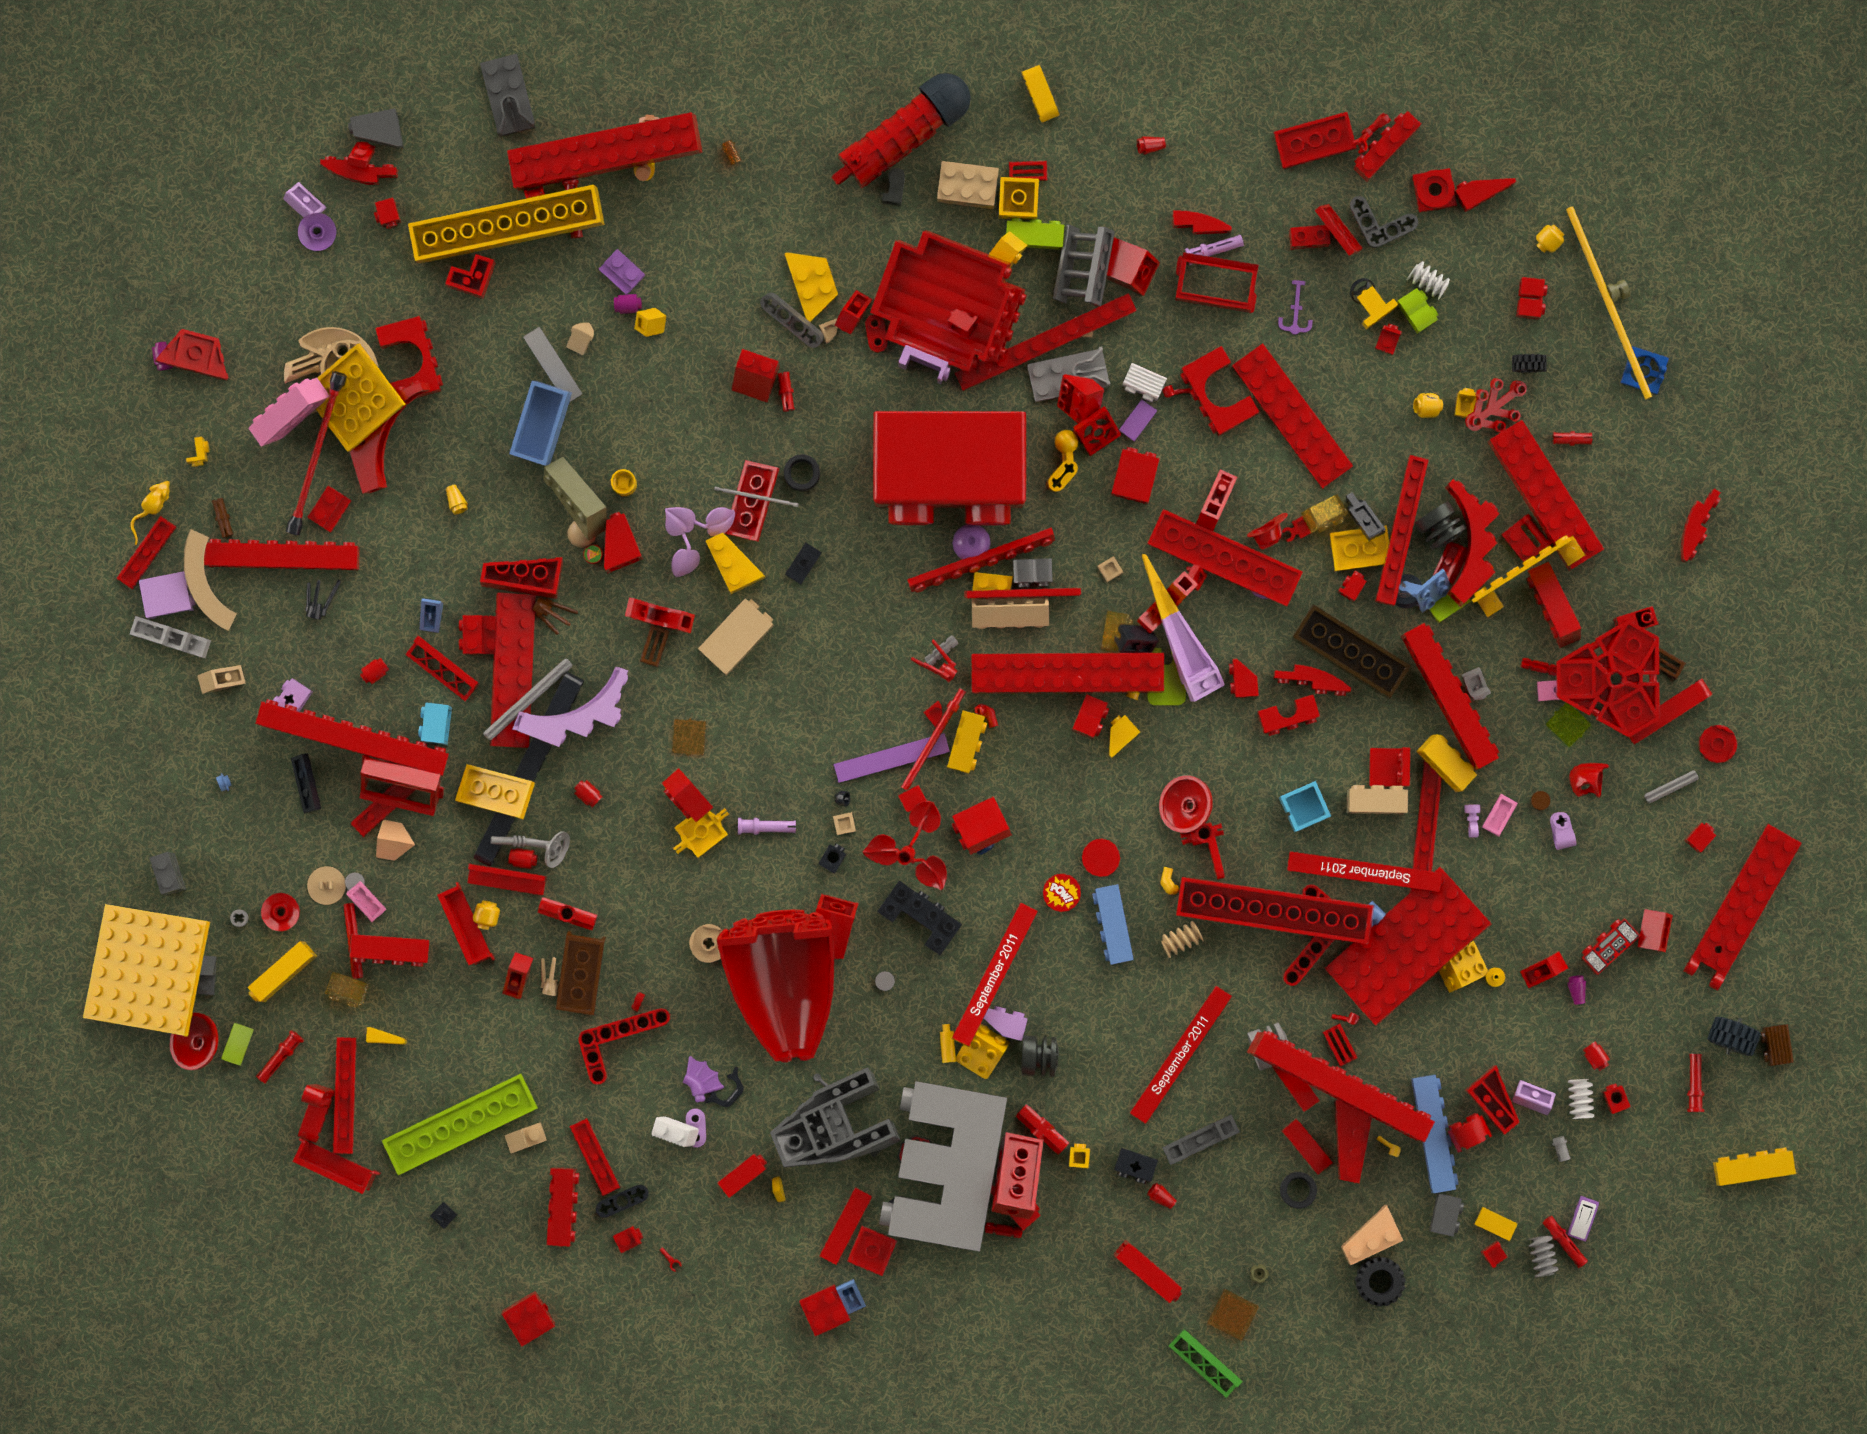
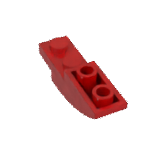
M332 156L325 157V160L320 159L322 167L329 172L360 184L379 185V178H398V169L391 164H383L382 167L368 164L366 168L347 164L348 157H344V160H337V157Z
M1715 488L1711 490L1704 503L1696 501L1688 515L1681 540V561L1684 563L1688 559L1691 561L1697 553L1694 549L1698 543L1702 544L1707 537L1705 534L1707 528L1701 524H1706L1711 516L1708 512L1712 507L1715 508L1721 500L1718 497L1721 492Z
M1295 664L1293 672L1274 671L1273 679L1278 680L1277 683L1289 684V681H1297V685H1308V682H1312L1311 690H1315V694H1327V691H1332L1334 695L1346 696V693L1351 692V687L1342 680L1317 668Z

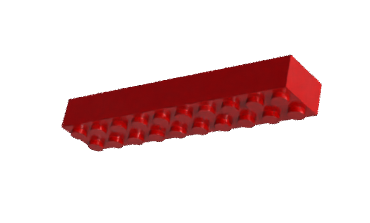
M692 112L507 150L513 187L518 191L703 153L697 118Z
M1164 653L972 654V694L1164 693Z
M267 699L266 702H261L256 725L406 767L439 774L442 777L444 775L449 753H446L445 748L435 746L434 749L427 747V743L416 741V744L409 742V738L397 736V739L390 737V733L380 730L377 734L371 732L372 728L360 725V728L353 727L352 722L342 720L341 723L334 722V717L323 715L322 718L316 717L315 712L305 709L303 713L298 712L297 707L285 704V708L278 706L279 703Z
M1182 877L1176 915L1369 944L1374 905Z
M1264 1030V1032L1256 1033L1247 1053L1416 1141H1426L1435 1121L1430 1119V1114L1419 1110L1414 1111V1106L1402 1101L1397 1102V1097L1389 1093L1383 1092L1381 1094L1379 1092L1380 1088L1372 1084H1362L1364 1080L1359 1077L1345 1075V1070L1337 1066H1328L1329 1062L1322 1058H1312V1053L1300 1048L1295 1049V1044L1287 1040H1278V1035L1270 1031Z

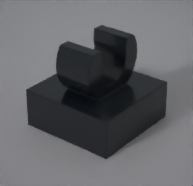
M442 1202L430 1216L445 1229L458 1214L445 1202Z

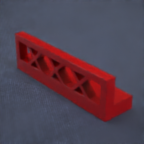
M417 636L414 640L415 643L405 655L466 702L480 683L420 636ZM419 645L424 649L425 658L417 659L411 653ZM428 660H438L440 670L429 669ZM442 664L448 669H442ZM452 671L455 681L446 682L443 679V672ZM435 672H440L441 677L438 676ZM457 676L461 678L462 681H457ZM466 682L471 686V689L465 696L458 691V683Z
M469 864L468 866L469 875L467 883L544 896L547 876Z

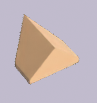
M388 820L382 821L377 837L376 858L395 861L415 845L402 823Z

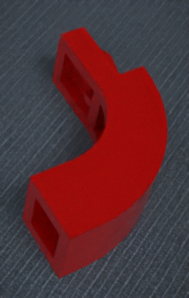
M1184 571L1169 586L1167 592L1178 607L1198 584ZM1156 601L1137 620L1150 634L1162 623Z
M630 597L625 616L633 618V620L685 633H691L695 617L694 614L654 605Z

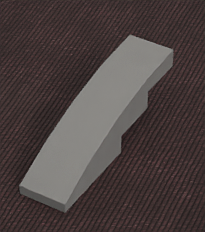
M540 327L525 335L523 338L554 386L572 392L570 401L580 396L582 392Z
M135 616L130 635L201 658H206L211 643L209 639Z

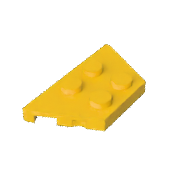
M785 253L805 317L811 322L838 296L827 259Z

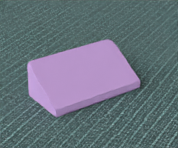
M299 182L289 189L283 198L303 218L311 213H322L326 209Z
M1520 1080L1512 1102L1548 1115L1552 1109L1556 1094Z

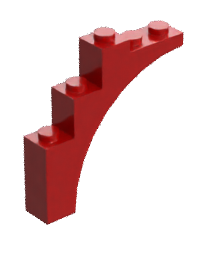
M421 380L411 382L410 387L404 388L402 386L395 388V391L406 405L365 438V441L350 451L362 493H373L387 488L384 474V452L390 429L398 415L410 402L431 390L429 383H422Z
M1453 479L1445 489L1455 499L1462 512L1467 528L1468 548L1463 570L1447 595L1461 607L1495 573L1492 564L1484 561L1482 558L1494 548L1497 542L1495 541V536L1484 529L1500 513L1497 512V507L1491 502L1485 501L1480 505L1479 500L1473 494H1469L1460 481Z

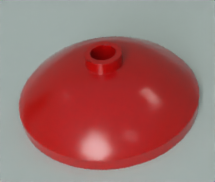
M1180 776L1173 779L1164 788L1159 801V811L1163 822L1171 830L1179 833H1190L1201 828L1208 820L1212 810V795L1208 786L1202 780L1193 776Z
M192 1013L188 1036L171 1034L170 1037L171 1055L176 1064L186 1070H199L205 1067L213 1059L218 1047L216 1025L210 1017L202 1013Z

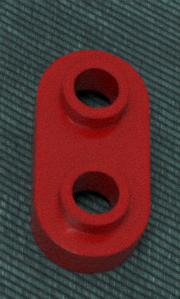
M873 314L865 321L868 344L873 352L880 353L887 348L888 344L885 339V324L882 317ZM872 321H877V322H878V326H877V327H873V326L871 325V322H872ZM880 339L882 343L877 346L874 344V341Z

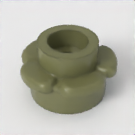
M1262 1264L1254 1265L1250 1270L1251 1280L1257 1283L1265 1282V1279L1269 1276L1268 1270Z

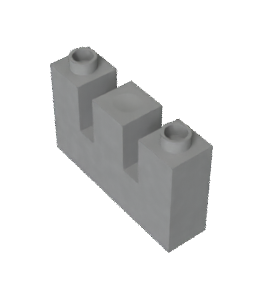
M918 1081L915 1082L914 1089L904 1087L900 1110L910 1112L909 1120L954 1128L951 1146L905 1138L899 1178L944 1185L941 1203L895 1195L894 1203L883 1202L879 1225L890 1226L888 1235L980 1251L1007 1097Z

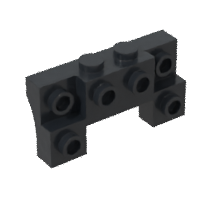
M899 880L877 912L892 923L901 911L908 914L933 932L925 946L941 956L962 924L944 912V906L938 902L933 904L928 901L929 896L920 890L917 893Z

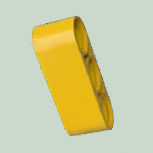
M1040 65L1022 71L1023 79L1026 80L1025 84L1030 96L1033 98L1032 101L1037 114L1040 115L1041 123L1058 117L1057 106Z

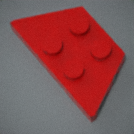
M181 329L155 359L157 363L228 380V373H226L224 366V357L220 350L219 338Z

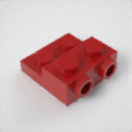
M463 615V620H459V631H463V639H459V650H463L464 655L494 654L496 616Z

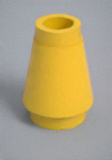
M451 485L447 487L446 492L450 511L454 515L465 512L468 509V503L457 486Z

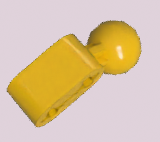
M1062 430L1055 437V447L1062 453V463L1047 479V488L1052 492L1061 491L1078 471V466L1073 460V452L1077 449L1079 440L1077 435L1071 430ZM1064 465H1072L1071 470L1073 472L1064 474L1058 483L1060 487H1053L1052 479L1056 480L1061 477L1066 470Z

